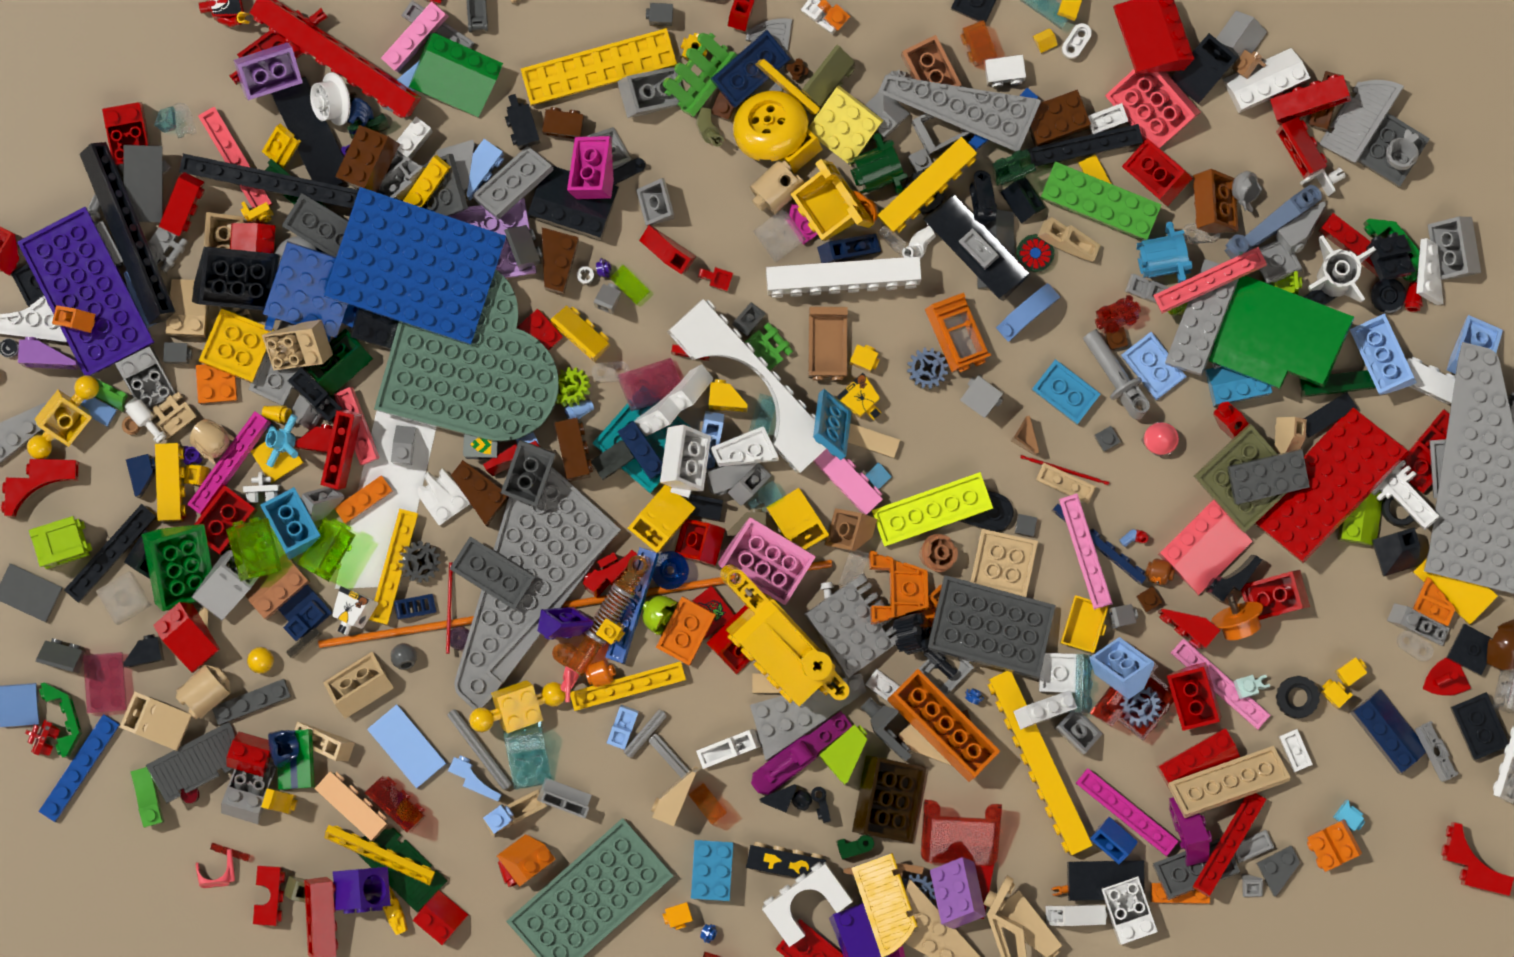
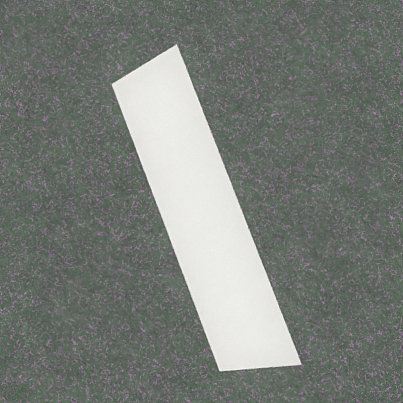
M376 411L371 436L380 458L363 466L358 491L382 475L393 492L351 520L335 589H339L340 586L345 588L378 587L399 508L417 513L420 500L418 486L424 483V476L436 431L435 426ZM396 425L416 427L412 465L393 464L391 462Z

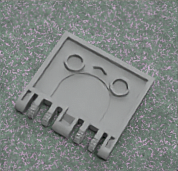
M864 573L851 580L804 614L846 678L851 677L892 646L896 645L895 641L898 640L897 633L890 638L888 637L897 631L893 630V626L887 631H884L881 627L891 620L871 624V606L868 607L867 604L876 599L878 594L875 592L866 599L862 598L860 594L872 587L869 582L857 590L858 586L868 580ZM881 599L872 604L874 606H885Z

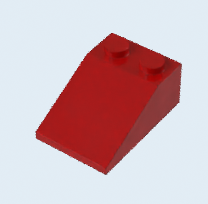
M1148 138L1122 166L1167 207L1193 179Z
M1300 570L1247 583L1241 589L1244 602H1259L1263 605V611L1258 616L1259 620L1310 607Z
M179 602L153 625L161 640L191 673H194L220 650L193 603Z

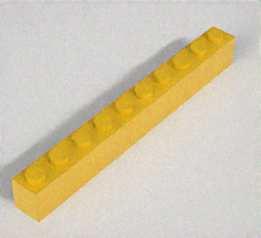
M1006 671L989 679L987 687L991 695L995 694L998 700L995 704L999 712L1003 711L1006 719H1003L1008 730L1011 729L1014 734L1011 738L1015 747H1020L1022 751L1020 758L1024 765L1028 764L1030 772H1028L1032 783L1036 782L1039 788L1036 792L1040 800L1044 799L1047 805L1044 809L1048 817H1052L1055 822L1052 825L1057 836L1061 835L1064 841L1061 842L1064 852L1074 855L1093 846L1037 725L1035 724L1020 730L1013 711L1027 704L1012 672Z

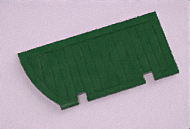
M394 827L383 830L372 841L378 844L380 848L392 850L402 858H410L420 866L432 867L406 839L402 843L397 840L401 834ZM366 836L361 838L362 840H365L367 842L371 841ZM358 854L371 868L387 867ZM388 867L389 886L416 912L448 880L438 870H435L431 884L427 885Z

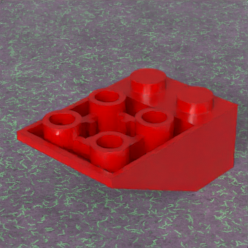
M137 102L102 109L110 153L115 165L124 164V145H149L143 103Z
M1160 609L1158 611L1160 614L1159 618L1167 625L1170 623L1174 625V631L1180 636L1186 635L1190 639L1189 643L1196 649L1206 648L1221 631L1205 617L1167 609Z

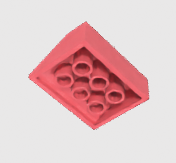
M1133 69L1105 95L1113 106L1122 103L1128 118L1127 122L1130 125L1139 124L1142 139L1145 141L1148 138L1159 149L1201 113L1166 72L1136 74Z
M1212 500L1158 555L1163 560L1169 562L1176 574L1199 595L1208 586L1209 582L1219 576L1253 541L1237 527L1215 500Z

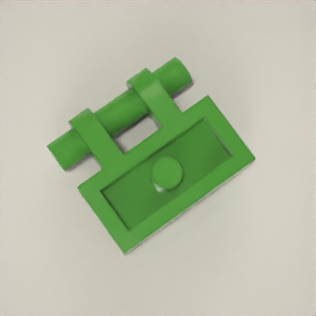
M768 322L764 326L768 333L763 335L758 330L744 343L748 342L755 350L753 354L757 358L762 357L768 364L766 368L771 371L783 361L779 354L780 352L784 351L789 356L793 353V350L789 346L790 343L780 336L779 330ZM773 338L779 346L774 348L768 340Z

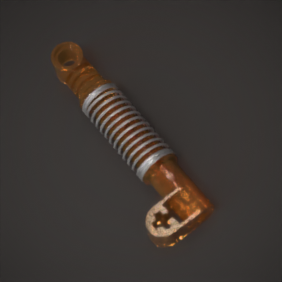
M635 555L629 560L626 567L627 570L624 571L625 574H622V578L613 583L612 590H609L610 594H607L608 598H604L603 605H600L601 609H598V612L595 613L596 616H593V626L584 632V638L578 648L570 643H560L553 648L552 655L557 662L571 668L580 676L584 675L600 647H604L607 643L596 632L606 618L616 624L618 623L617 620L620 621L618 617H622L623 609L626 610L625 606H629L628 602H631L629 598H634L636 594L635 586H638V582L641 581L640 577L643 578L650 569L651 564L647 556ZM638 559L643 561L644 566L641 570L635 566ZM566 649L565 653L567 655L575 652L569 663L567 662L569 656H561L562 652L560 650Z

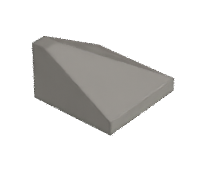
M1242 874L1243 897L1262 896L1263 878Z

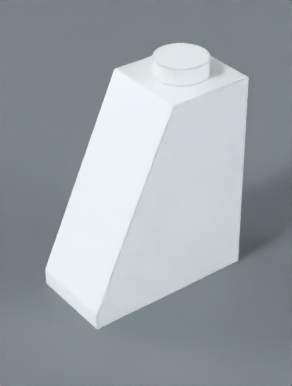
M1105 905L1046 906L1047 926L1106 925L1107 911Z

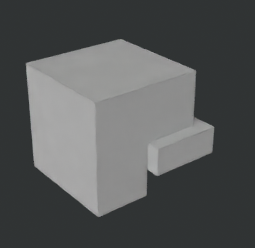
M979 374L976 378H971L968 382L970 387L960 399V401L985 418L995 405L999 407L1004 399L1001 396L1004 392L999 391Z

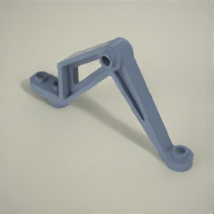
M1314 185L1307 186L1281 205L1245 237L1238 234L1234 235L1225 245L1227 249L1224 251L1230 259L1250 251L1275 235L1278 229L1317 204L1322 199L1321 191Z

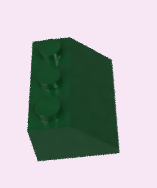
M346 328L337 338H334L329 343L333 355L324 364L303 367L330 397L373 360L356 339L350 338L351 334Z

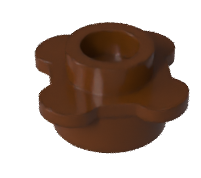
M800 58L786 67L794 81H798L803 75L809 73V69L803 65V60Z

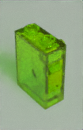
M260 517L249 519V523L245 524L243 520L232 523L233 527L226 529L240 582L282 571L268 518L261 520Z
M324 517L317 529L321 537L303 553L298 565L329 582L335 570L341 568L340 562L346 551H351V543L356 535L350 532L351 527L335 518H332L330 521Z

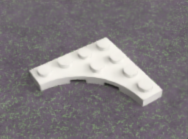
M45 296L25 310L0 314V334L67 342L60 326L52 324L54 314Z

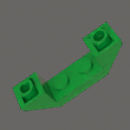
M1370 218L1366 220L1363 225L1365 226V232L1369 236H1379L1386 229L1388 230V235L1395 232L1398 235H1405L1411 248V252L1408 255L1415 272L1412 275L1404 276L1403 279L1409 280L1410 283L1413 282L1418 274L1420 255L1418 248L1397 222Z
M40 683L42 688L39 691L42 700L45 699L49 703L62 700L60 708L62 713L66 714V729L72 735L57 739L58 744L55 746L58 755H61L62 758H67L71 755L82 734L72 696L48 683Z

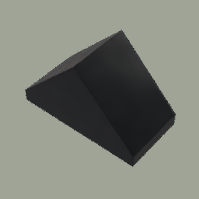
M795 784L759 800L765 805L786 813L797 787Z

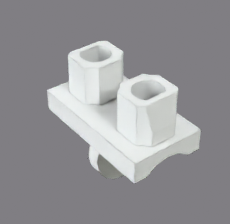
M263 471L258 472V477L251 478V482L259 483V486H243V492H246L248 503L259 502L258 492L265 491V498L268 501L278 496V491H280V485H264V483L271 482V477H264Z

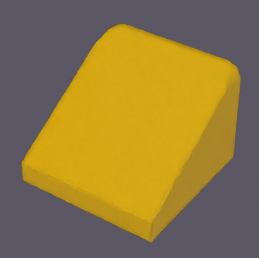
M186 465L184 483L201 486L209 475L210 468L199 465Z

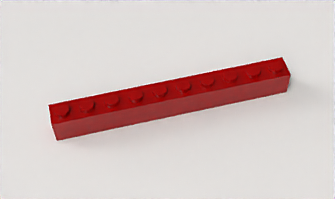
M256 0L249 13L254 16L253 19L260 24L265 23L269 26L271 32L281 34L285 37L284 40L292 45L296 44L300 47L301 52L306 55L311 54L316 58V62L323 66L327 65L331 68V72L345 77L347 83L354 87H360L365 95L375 97L381 106L394 110L393 113L400 118L410 117L422 98L280 1Z

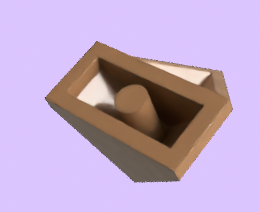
M1029 415L1025 417L1011 442L1029 453L1037 455L1039 454V449Z

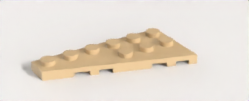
M909 879L905 886V891L912 910L908 911L907 914L908 917H915L918 927L914 929L905 944L928 957H980L956 929L941 925L938 909Z

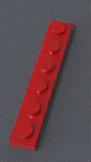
M1257 793L1244 798L1192 888L1210 897L1267 799Z

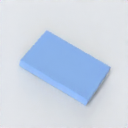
M1152 332L1121 354V357L1135 375L1141 377L1143 385L1155 400L1187 377L1181 369L1165 364L1168 352Z

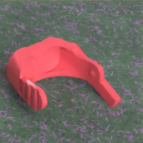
M565 666L564 681L560 688L563 692H566L565 702L570 703L571 689L579 678V674Z
M227 849V869L224 875L218 879L208 880L200 875L199 863H196L197 877L201 888L228 886L230 882L235 881L232 849Z

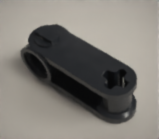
M978 170L974 174V182L970 184L973 217L980 224H988L996 220L997 205L995 203L990 174L986 171Z

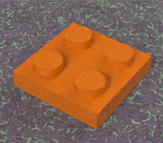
M206 364L196 365L199 404L237 401L236 376Z

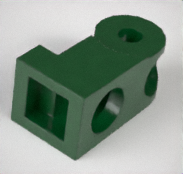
M862 835L857 840L845 843L844 839L836 841L841 859L868 852L874 847V840L868 835Z

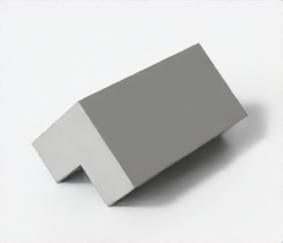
M545 778L537 801L586 818L589 810L588 804L592 795Z

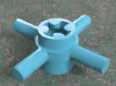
M290 415L284 429L277 430L272 424L267 428L268 433L265 442L267 447L273 448L266 463L268 466H274L280 452L286 451L292 458L298 456V452L294 449L295 436L293 433H290L298 418L296 415Z

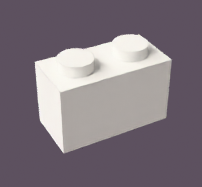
M1023 55L988 59L984 62L987 86L992 85V88L1002 87L1004 83L1019 85L1026 79Z
M415 117L398 138L397 142L400 145L397 151L412 159L433 133L431 127L418 117Z

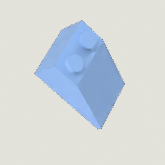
M1468 315L1450 356L1447 371L1456 374L1462 342L1489 348L1496 353L1503 330Z

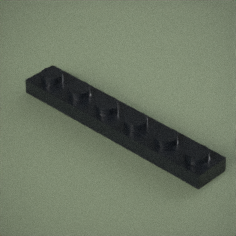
M1139 124L1028 148L1027 153L1030 166L1034 168L1142 144L1143 140Z
M141 504L64 591L80 603L155 520L156 516Z

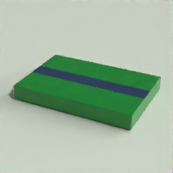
M312 729L291 730L299 743L298 757L286 763L283 767H277L278 790L315 787Z

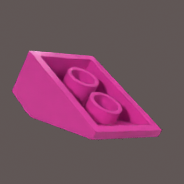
M575 137L567 191L576 199L611 198L614 182L611 137Z

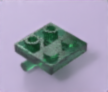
M1028 149L1018 150L1012 156L1000 158L992 164L994 181L997 186H1002L1011 181L1016 182L1025 178V175L1036 171L1035 165L1031 164V156Z

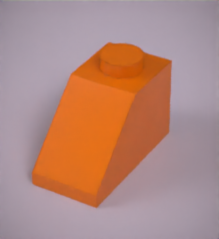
M56 305L52 324L91 333L95 324L96 314Z

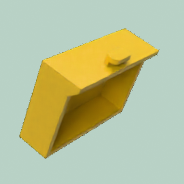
M1075 595L1060 644L1094 654L1099 636H1104L1107 625L1103 623L1109 605L1093 609L1091 600Z

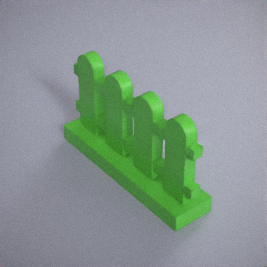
M700 33L697 38L701 44L698 49L689 48L686 51V56L689 59L687 64L677 63L674 70L678 74L674 80L666 78L663 81V87L666 89L664 93L667 96L672 94L679 101L677 105L681 107L680 109L693 117L717 88L710 78L737 56L735 52L727 50L728 48L725 45L720 46L714 40L716 36L712 33L709 35ZM705 50L713 55L710 61L702 55ZM694 64L702 71L699 76L691 70ZM682 80L691 86L687 91L679 85Z

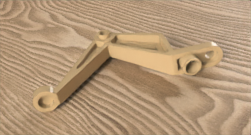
M1007 875L997 894L990 890L983 904L989 907L987 917L1001 957H1011L1002 927L1015 933L1018 957H1027L1024 926L997 912L998 910L1002 911L1006 904L1004 900L1006 894H1011L1016 885L1012 883L1014 879Z

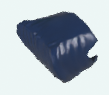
M353 98L350 100V115L347 122L353 124L357 119L359 122L358 127L359 125L364 127L368 120H370L371 124L374 123L373 110L362 99Z
M291 730L268 733L269 749L276 767L281 768L298 757L299 743Z

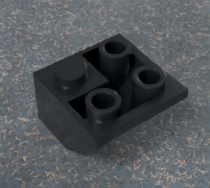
M1415 528L1372 540L1383 577L1419 566L1420 544Z

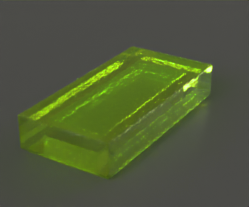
M624 265L610 277V280L636 305L650 293Z

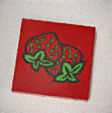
M712 586L692 600L717 614L704 640L734 616Z

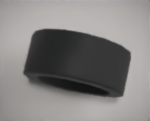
M1392 496L1389 499L1384 498L1381 510L1387 522L1394 526H1405L1414 521L1411 515L1404 519L1395 518L1389 509L1390 503L1394 498Z

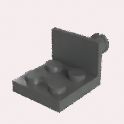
M870 697L860 708L871 718L870 723L873 732L906 762L912 756L909 753L911 749L903 742L899 744L895 740L897 736L891 730H884L885 726L899 711L887 706L881 707Z

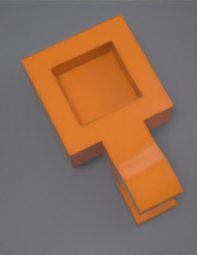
M821 0L817 5L827 14L823 19L836 31L851 17L838 4L832 8L826 0Z

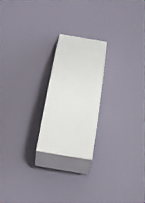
M751 729L696 752L702 768L705 769L761 747L755 730Z

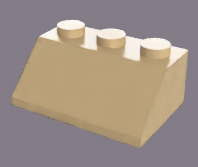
M373 652L323 682L332 701L345 719L394 688Z

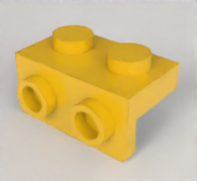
M245 201L241 203L243 208L240 210L247 222H261L264 224L270 221L274 215L267 202L250 210Z

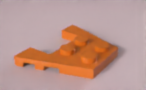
M870 551L869 570H889L890 606L872 605L870 608L871 624L927 610L929 607L928 570L905 562L901 563L893 560L892 557H885L877 554L878 552Z

